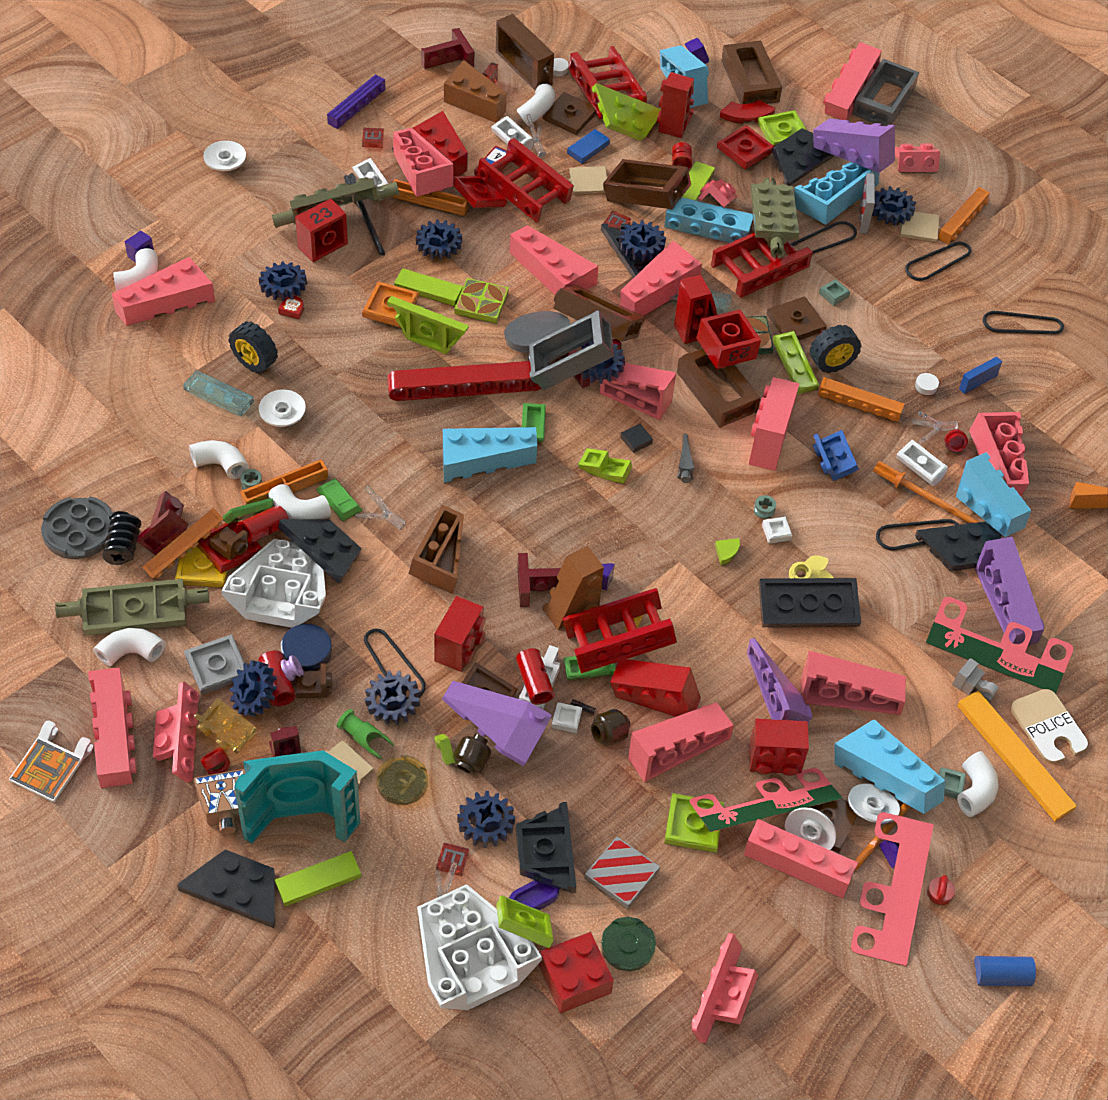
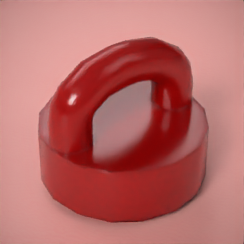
M221 747L210 751L200 761L209 775L224 773L230 766V759ZM224 762V764H223V766H222L221 768H219V769H217V770H213V769H212L213 767H215V766L219 765L220 763Z
M942 875V877H936L930 881L927 895L933 903L946 905L952 901L955 895V886L948 879L947 875Z

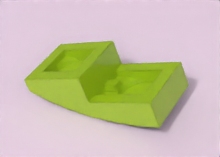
M589 448L586 449L578 464L580 469L592 475L618 483H625L633 467L631 460L610 458L608 451Z

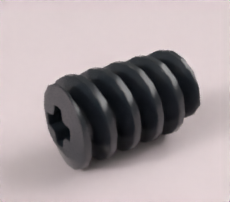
M124 511L113 512L102 557L107 563L122 565L127 561L133 560L137 536L140 534L139 528L142 526V522L138 517Z

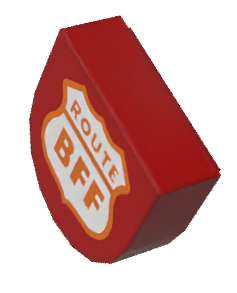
M293 296L292 300L286 297L285 301L281 302L278 313L300 319L304 311V303L297 296Z

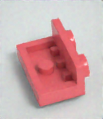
M905 143L901 144L900 147H895V157L898 159L899 172H938L940 151L933 144L922 143L919 147H913V144Z
M722 179L716 182L714 180L710 183L708 182L700 190L702 194L698 197L702 201L712 195L723 208L738 198L736 189L730 183L726 184Z

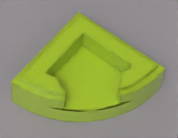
M739 538L716 541L715 548L720 565L729 563L736 556L740 546Z
M445 734L435 736V743L437 749L441 750L443 762L446 765L455 763L449 737Z

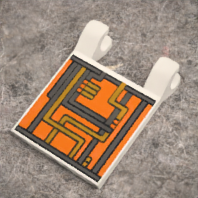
M46 721L41 728L38 738L13 772L9 781L55 803L82 761L93 751L94 746L91 744L90 739L82 737L73 753L51 743L50 741L58 734V729L54 722Z

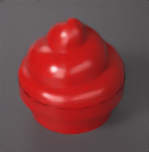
M955 429L946 434L944 443L948 450L960 452L965 449L968 438L962 430Z

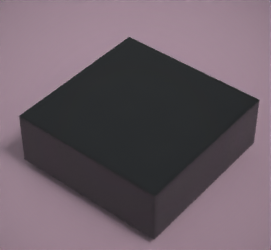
M641 424L621 432V439L633 453L653 443V438Z

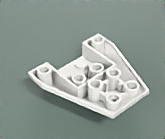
M273 539L228 577L222 589V596L245 619L293 628L320 612L326 599L324 571L294 542Z
M467 884L417 907L428 986L440 1008L472 1009L518 987L542 960V956L532 941L499 928L497 909Z

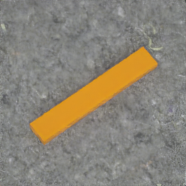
M979 691L958 702V708L1054 822L1076 809L1077 805Z

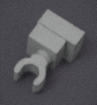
M970 658L958 672L952 685L967 695H970L977 688L987 701H991L999 687L992 682L981 680L985 672L977 667L979 663Z

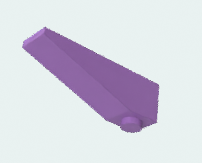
M750 639L747 655L771 719L808 721L809 724V721L812 719L810 706L805 704L799 691L756 639Z
M452 681L442 698L464 720H471L479 728L477 732L482 737L487 735L495 742L496 746L494 748L501 754L522 766L526 764L552 716L530 702Z

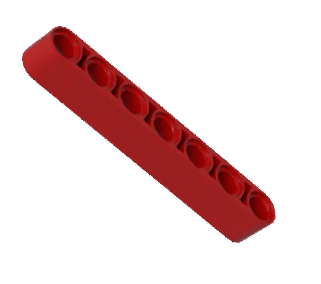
M530 361L396 370L387 375L389 398L394 401L538 391L542 388L535 384L530 377Z

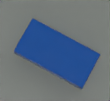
M594 129L568 147L567 154L582 164L610 145V139Z
M994 357L965 373L959 390L965 394L997 377L1002 361L998 357Z

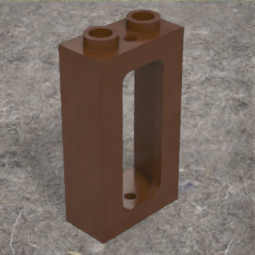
M514 14L497 20L496 53L535 91L539 85H553L554 53Z
M762 41L724 45L721 61L740 104H751L758 100L766 104L779 103L782 85ZM756 59L767 83L752 85L741 61Z
M622 159L603 182V189L607 201L672 210L692 184L688 167ZM631 184H640V185H648V186H655V187H663V189H661V188H653V187H646V186L631 185Z
M579 285L560 288L554 297L555 304L553 309L577 321L599 310L611 323L612 337L621 342L637 338L646 318Z
M703 348L690 354L687 353L679 358L677 374L719 428L757 413L761 397L735 365L719 369L741 397L727 402L699 368L712 362Z

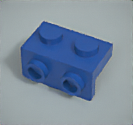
M842 430L823 439H820L818 433L813 435L816 441L813 444V448L817 456H822L824 460L820 462V465L825 475L830 474L833 481H836L859 470Z

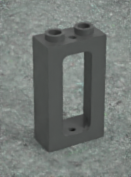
M882 59L855 99L852 115L872 123L881 124V126L892 125L916 88L919 72ZM884 83H890L902 88L891 107L873 101Z
M598 310L529 344L530 355L528 358L531 363L530 377L532 381L543 390H546L614 357L611 323ZM594 340V344L550 365L554 359Z

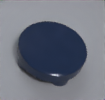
M297 625L288 630L283 636L281 652L287 661L289 656L294 655L300 662L303 671L319 668L321 664L330 661L332 652L331 638L323 628L317 625Z

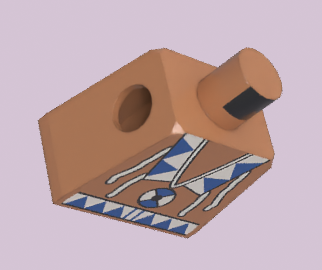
M244 769L194 778L197 796L207 824L209 826L219 825L220 833L223 835L234 833L236 831L235 822L240 821L234 786L238 777L241 774H245Z

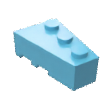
M682 45L660 50V68L666 78H668L670 72L694 78V94L691 95V99H694L693 106L690 105V108L708 104L707 77L709 76V70L707 65Z

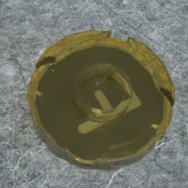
M408 755L387 759L377 772V789L380 795L387 802L395 805H409L417 802L425 795L428 788V773L425 765L417 758Z

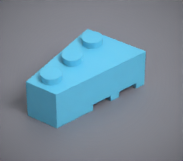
M986 452L966 461L956 497L1004 537H1007L1026 527L1031 509L1014 487L1009 488L1002 479L1004 474L1000 469L996 471L989 462L991 457Z

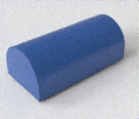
M976 956L974 959L978 986H1033L1035 982L1036 967L1033 957Z

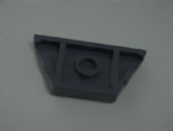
M803 128L775 145L772 150L774 158L778 162L779 172H782L785 178L783 183L788 186L835 156L814 148L813 133Z
M608 223L601 224L602 233L632 278H634L652 260H649L648 257L644 261H641L640 257L633 260V255L626 256V251L620 250L619 236L621 229L625 230L626 224H621V228L608 227Z
M282 519L279 521L278 528L338 584L342 583L345 574L349 572L353 562L356 561L360 554L361 547L330 519Z
M984 521L920 529L916 531L915 537L918 541L923 540L930 547L929 551L936 558H939L949 571L976 568L985 542L1001 539V533Z
M562 802L559 804V808L549 813L543 811L536 814L532 819H526L516 824L519 873L524 877L569 893H576L567 802Z
M225 849L179 882L177 886L180 892L271 928L275 926V870L270 866Z

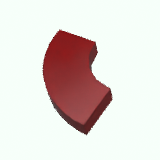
M761 100L751 104H738L731 101L720 111L719 117L735 123H743V121H754L756 123L759 117L775 114L776 108Z

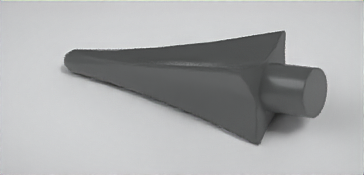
M686 433L683 435L682 453L677 478H681L683 483H689L693 479L692 472L695 469Z

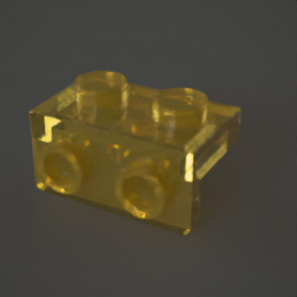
M219 698L215 700L202 716L198 713L193 716L199 723L196 727L207 737L210 734L217 738L215 743L226 752L230 748L237 754L258 731L255 726Z

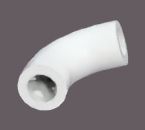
M548 84L539 85L536 88L535 95L517 109V112L527 126L544 115L554 104L555 91L553 87Z
M147 248L139 250L135 256V267L126 271L114 272L116 292L157 272L158 256L154 250Z
M210 440L189 445L190 455L196 468L207 464H219L224 468L230 479H239L241 474L249 469L245 457L238 448L226 442Z
M285 484L274 487L268 493V498H273L272 506H281L286 511L289 519H327L331 517V509L324 495L309 500H301L296 498L290 487Z
M126 628L115 631L101 640L93 648V651L104 664L110 667L120 657L128 653H137L149 662H153L162 655L166 642L147 630Z
M983 751L973 754L962 764V767L972 780V787L960 793L957 800L960 809L968 817H973L994 802L999 789L998 774Z

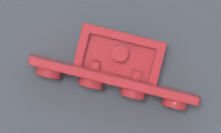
M182 682L179 683L177 705L156 712L153 758L161 761L173 757L172 773L186 783L193 781L199 693L187 683Z
M728 933L726 941L721 945L719 959L716 966L712 968L707 990L703 992L700 1008L692 1020V1031L700 1043L706 1044L715 1020L741 1024L758 978V974L754 969L736 967L742 946L735 934Z

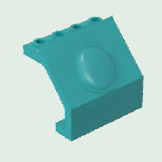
M324 750L243 761L245 774H241L238 777L234 789L243 838L249 843L253 844L270 822L280 817L326 813L334 818L336 837L344 843L360 825L357 771Z

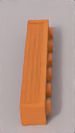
M397 179L393 181H396L400 194L391 196L393 198L465 216L469 209V202L464 197L442 191H435L416 197L409 183Z
M978 187L940 229L938 239L948 245L955 241L958 234L963 232L964 227H968L971 219H975L977 212H981L983 206L988 204L990 192Z
M826 377L823 378L818 392V396L822 398H827L899 422L905 404Z
M322 459L240 491L241 501L244 505L269 499L268 493L270 490L281 484L288 485L292 493L328 479V469Z
M213 507L142 566V568L152 579L154 577L156 579L163 574L162 570L166 567L170 569L175 564L174 560L178 557L182 559L187 554L186 550L190 547L194 549L199 544L198 540L201 538L206 539L211 534L210 530L213 528L218 529L223 524L221 522L223 518Z

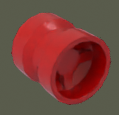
M686 142L676 143L672 147V165L688 167L689 170L693 163L692 147Z

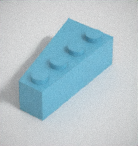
M853 162L847 163L839 171L832 170L827 172L826 177L819 180L814 178L806 186L798 185L794 187L796 209L826 225L861 198L867 173L875 175V187L879 184L880 173Z
M536 427L443 429L444 483L451 482L452 478L456 477L469 478L474 473L485 471L488 474L502 467L511 469L536 463Z
M876 720L870 721L834 744L835 765L840 768L845 766L852 770L853 775L862 779L865 777L874 782L876 788L894 793L896 799L923 814L944 801L945 780Z

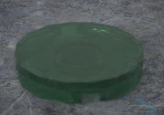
M628 916L617 918L603 931L601 940L602 954L607 962L618 970L628 972L640 970L648 965L654 956L656 946L654 932L638 918Z

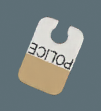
M1043 689L1013 702L1011 706L1012 714L1046 762L1053 764L1065 759L1063 753L1054 745L1056 739L1066 740L1070 744V750L1074 755L1085 751L1088 745L1086 737L1053 691Z

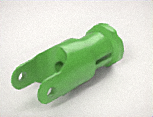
M352 709L345 711L339 718L337 728L346 730L353 736L355 742L373 756L382 760L383 758L369 747L370 741L378 737L384 739L392 746H394L393 742L372 724L363 722L354 715L355 711Z

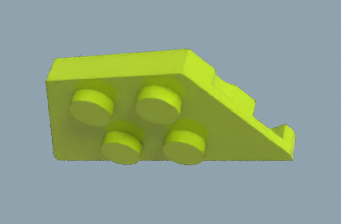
M598 83L592 87L593 93H597L600 100L598 107L603 115L606 128L642 141L656 123L661 109Z
M393 296L387 301L389 307H394L397 313L395 319L398 325L401 326L407 340L443 354H447L469 328L467 324Z

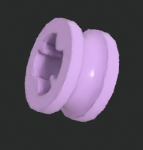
M294 655L289 656L288 661L285 659L281 661L282 670L290 681L295 680L296 675L299 677L303 676L302 666Z

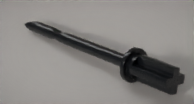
M354 173L343 177L348 185L356 183L357 179ZM363 200L358 201L357 205L378 254L384 256L385 251Z

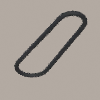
M838 221L791 243V245L794 246L839 224H846L854 230L853 236L812 250V254L854 239L857 235V229L847 221Z
M954 242L907 263L905 271L914 280H927L969 256L972 251L971 247L965 242ZM955 245H964L968 248L966 254L926 277H916L909 272L908 268L911 264Z
M989 311L983 316L982 320L985 327L994 332L1058 334L1064 329L1063 322L1058 318L1004 311ZM990 314H1002L1053 320L1058 322L1061 328L1057 331L996 329L987 324L986 317Z
M940 519L884 525L877 530L876 540L879 543V545L888 550H898L923 545L926 543L924 541L890 547L882 543L879 535L880 532L886 528L950 522L955 525H959V523L952 519Z
M377 628L366 632L364 636L365 645L384 677H387V673L368 643V636L374 632L382 633L420 680L422 684L420 693L422 696L426 686L424 679L384 630Z

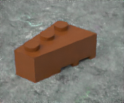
M464 60L444 82L445 103L495 123L506 112L507 92Z
M441 505L412 559L408 574L453 594L458 577L464 514Z
M588 546L566 556L557 575L559 583L556 588H551L549 594L552 598L549 604L545 603L542 608L557 630L564 627L563 617L600 606L604 566Z

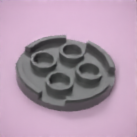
M553 311L529 313L516 318L508 324L504 331L505 340L511 349L530 353L529 344L570 325V320L565 315Z
M91 496L89 498L74 499L68 497L60 500L51 506L43 516L41 527L43 541L50 551L64 558L81 559L93 556L104 549L113 512L106 503Z

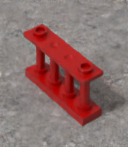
M610 46L608 57L588 61L582 59L578 52L570 53L568 70L589 103L594 106L599 119H603V115L598 107L600 100L597 93L592 91V87L598 83L597 81L618 78L620 83L604 86L617 92L625 90L628 96L645 103L647 102L646 92L643 91L623 61L621 54L617 52L614 46ZM607 65L612 69L599 73H593L589 70L590 68Z
M515 138L508 141L506 155L494 163L490 164L483 157L479 159L477 175L536 223L540 220L542 207L553 199L558 198L564 204L571 200L574 185ZM510 162L519 167L507 176L499 171L500 168ZM525 174L534 179L522 188L514 183L515 180ZM540 186L549 191V193L538 200L528 195Z
M754 232L713 250L711 266L715 268L724 264L738 279L736 294L742 298L809 268L813 252L809 247L796 251L787 241L784 244V249L788 256L778 258L776 255V258L771 255V249L767 246V241L764 238H755ZM759 249L771 263L762 266L749 252ZM741 256L754 271L744 274L732 260Z
M657 588L562 618L568 639L576 637L580 647L574 649L581 674L677 643L671 619L661 621L657 610L662 609ZM648 614L652 624L637 629L633 618ZM624 621L628 632L613 636L610 625ZM600 629L604 640L589 644L586 633Z

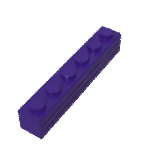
M376 74L327 114V123L336 129L343 126L356 113L360 112L362 108L385 91V79Z

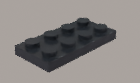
M857 578L760 579L758 582L762 628L859 627L861 624Z

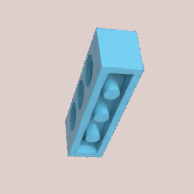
M681 198L672 210L667 209L664 228L731 243L751 233L753 214Z

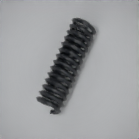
M572 699L570 704L583 707L582 710L592 715L596 709L575 699Z

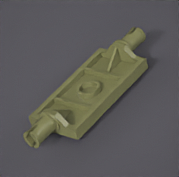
M364 177L356 180V183L351 185L342 183L336 185V189L328 191L327 189H319L310 196H306V194L297 195L294 197V200L290 201L291 208L289 211L272 215L274 226L278 228L291 223L295 225V217L329 199H332L338 206L365 199L381 202L383 198L400 195L397 183L395 181L377 186L374 183V179Z
M769 177L763 180V183L751 184L750 189L755 238H764L771 247L772 257L776 258V253H778V258H782L785 254L784 244L788 240H798L799 238L793 186L785 184L776 185V180L771 177V182Z
M183 579L82 589V598H78V601L56 602L55 612L57 618L80 616L83 621L84 636L113 633L126 628L154 629L186 625L185 607L189 604L210 603L208 587L186 590Z

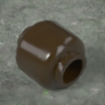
M617 709L600 713L595 716L591 725L592 736L597 742L605 746L624 741L629 735L630 720Z
M474 734L473 737L464 736L453 754V758L456 761L455 766L471 775L474 772H481L491 756V749L486 745L488 740L478 734Z

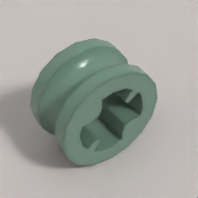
M248 469L241 474L240 480L243 490L263 483L262 475L258 470Z
M759 496L755 501V515L762 519L771 518L775 513L776 501L771 496ZM763 505L768 506L767 509H763Z

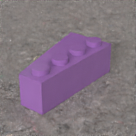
M828 119L813 129L814 148L878 173L895 162V125L881 126L878 123L867 125L859 121L857 123H850L848 120Z
M1013 536L986 541L975 571L1003 632H1005L1010 622H1016L1032 630L1029 644L1038 643L1044 631V623L1038 613ZM1019 628L1013 629L1009 633V639L1013 644H1021L1025 640V633Z

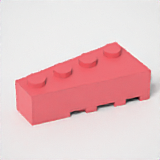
M190 257L112 293L115 312L126 326L153 319L156 314L166 313L168 315L175 313V309L185 306L188 309L197 307L196 303L207 301L208 304L215 302L213 283Z
M773 377L771 385L765 386L751 431V436L755 438L749 465L776 471L799 383Z

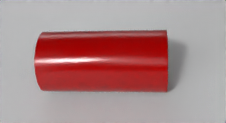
M277 505L238 522L236 533L238 534L245 530L248 533L249 545L267 535L280 531L278 528L279 521L289 518L286 511Z
M536 648L521 651L515 659L530 702L534 705L545 704L554 698L555 693L549 676L546 673L540 651Z
M272 650L263 653L258 661L269 664L268 667L274 669L272 675L277 676V679L273 682V685L277 686V689L272 694L275 699L270 700L273 706L281 707L292 703L296 695L292 682L286 677L281 667V661L284 660L283 653L278 650Z

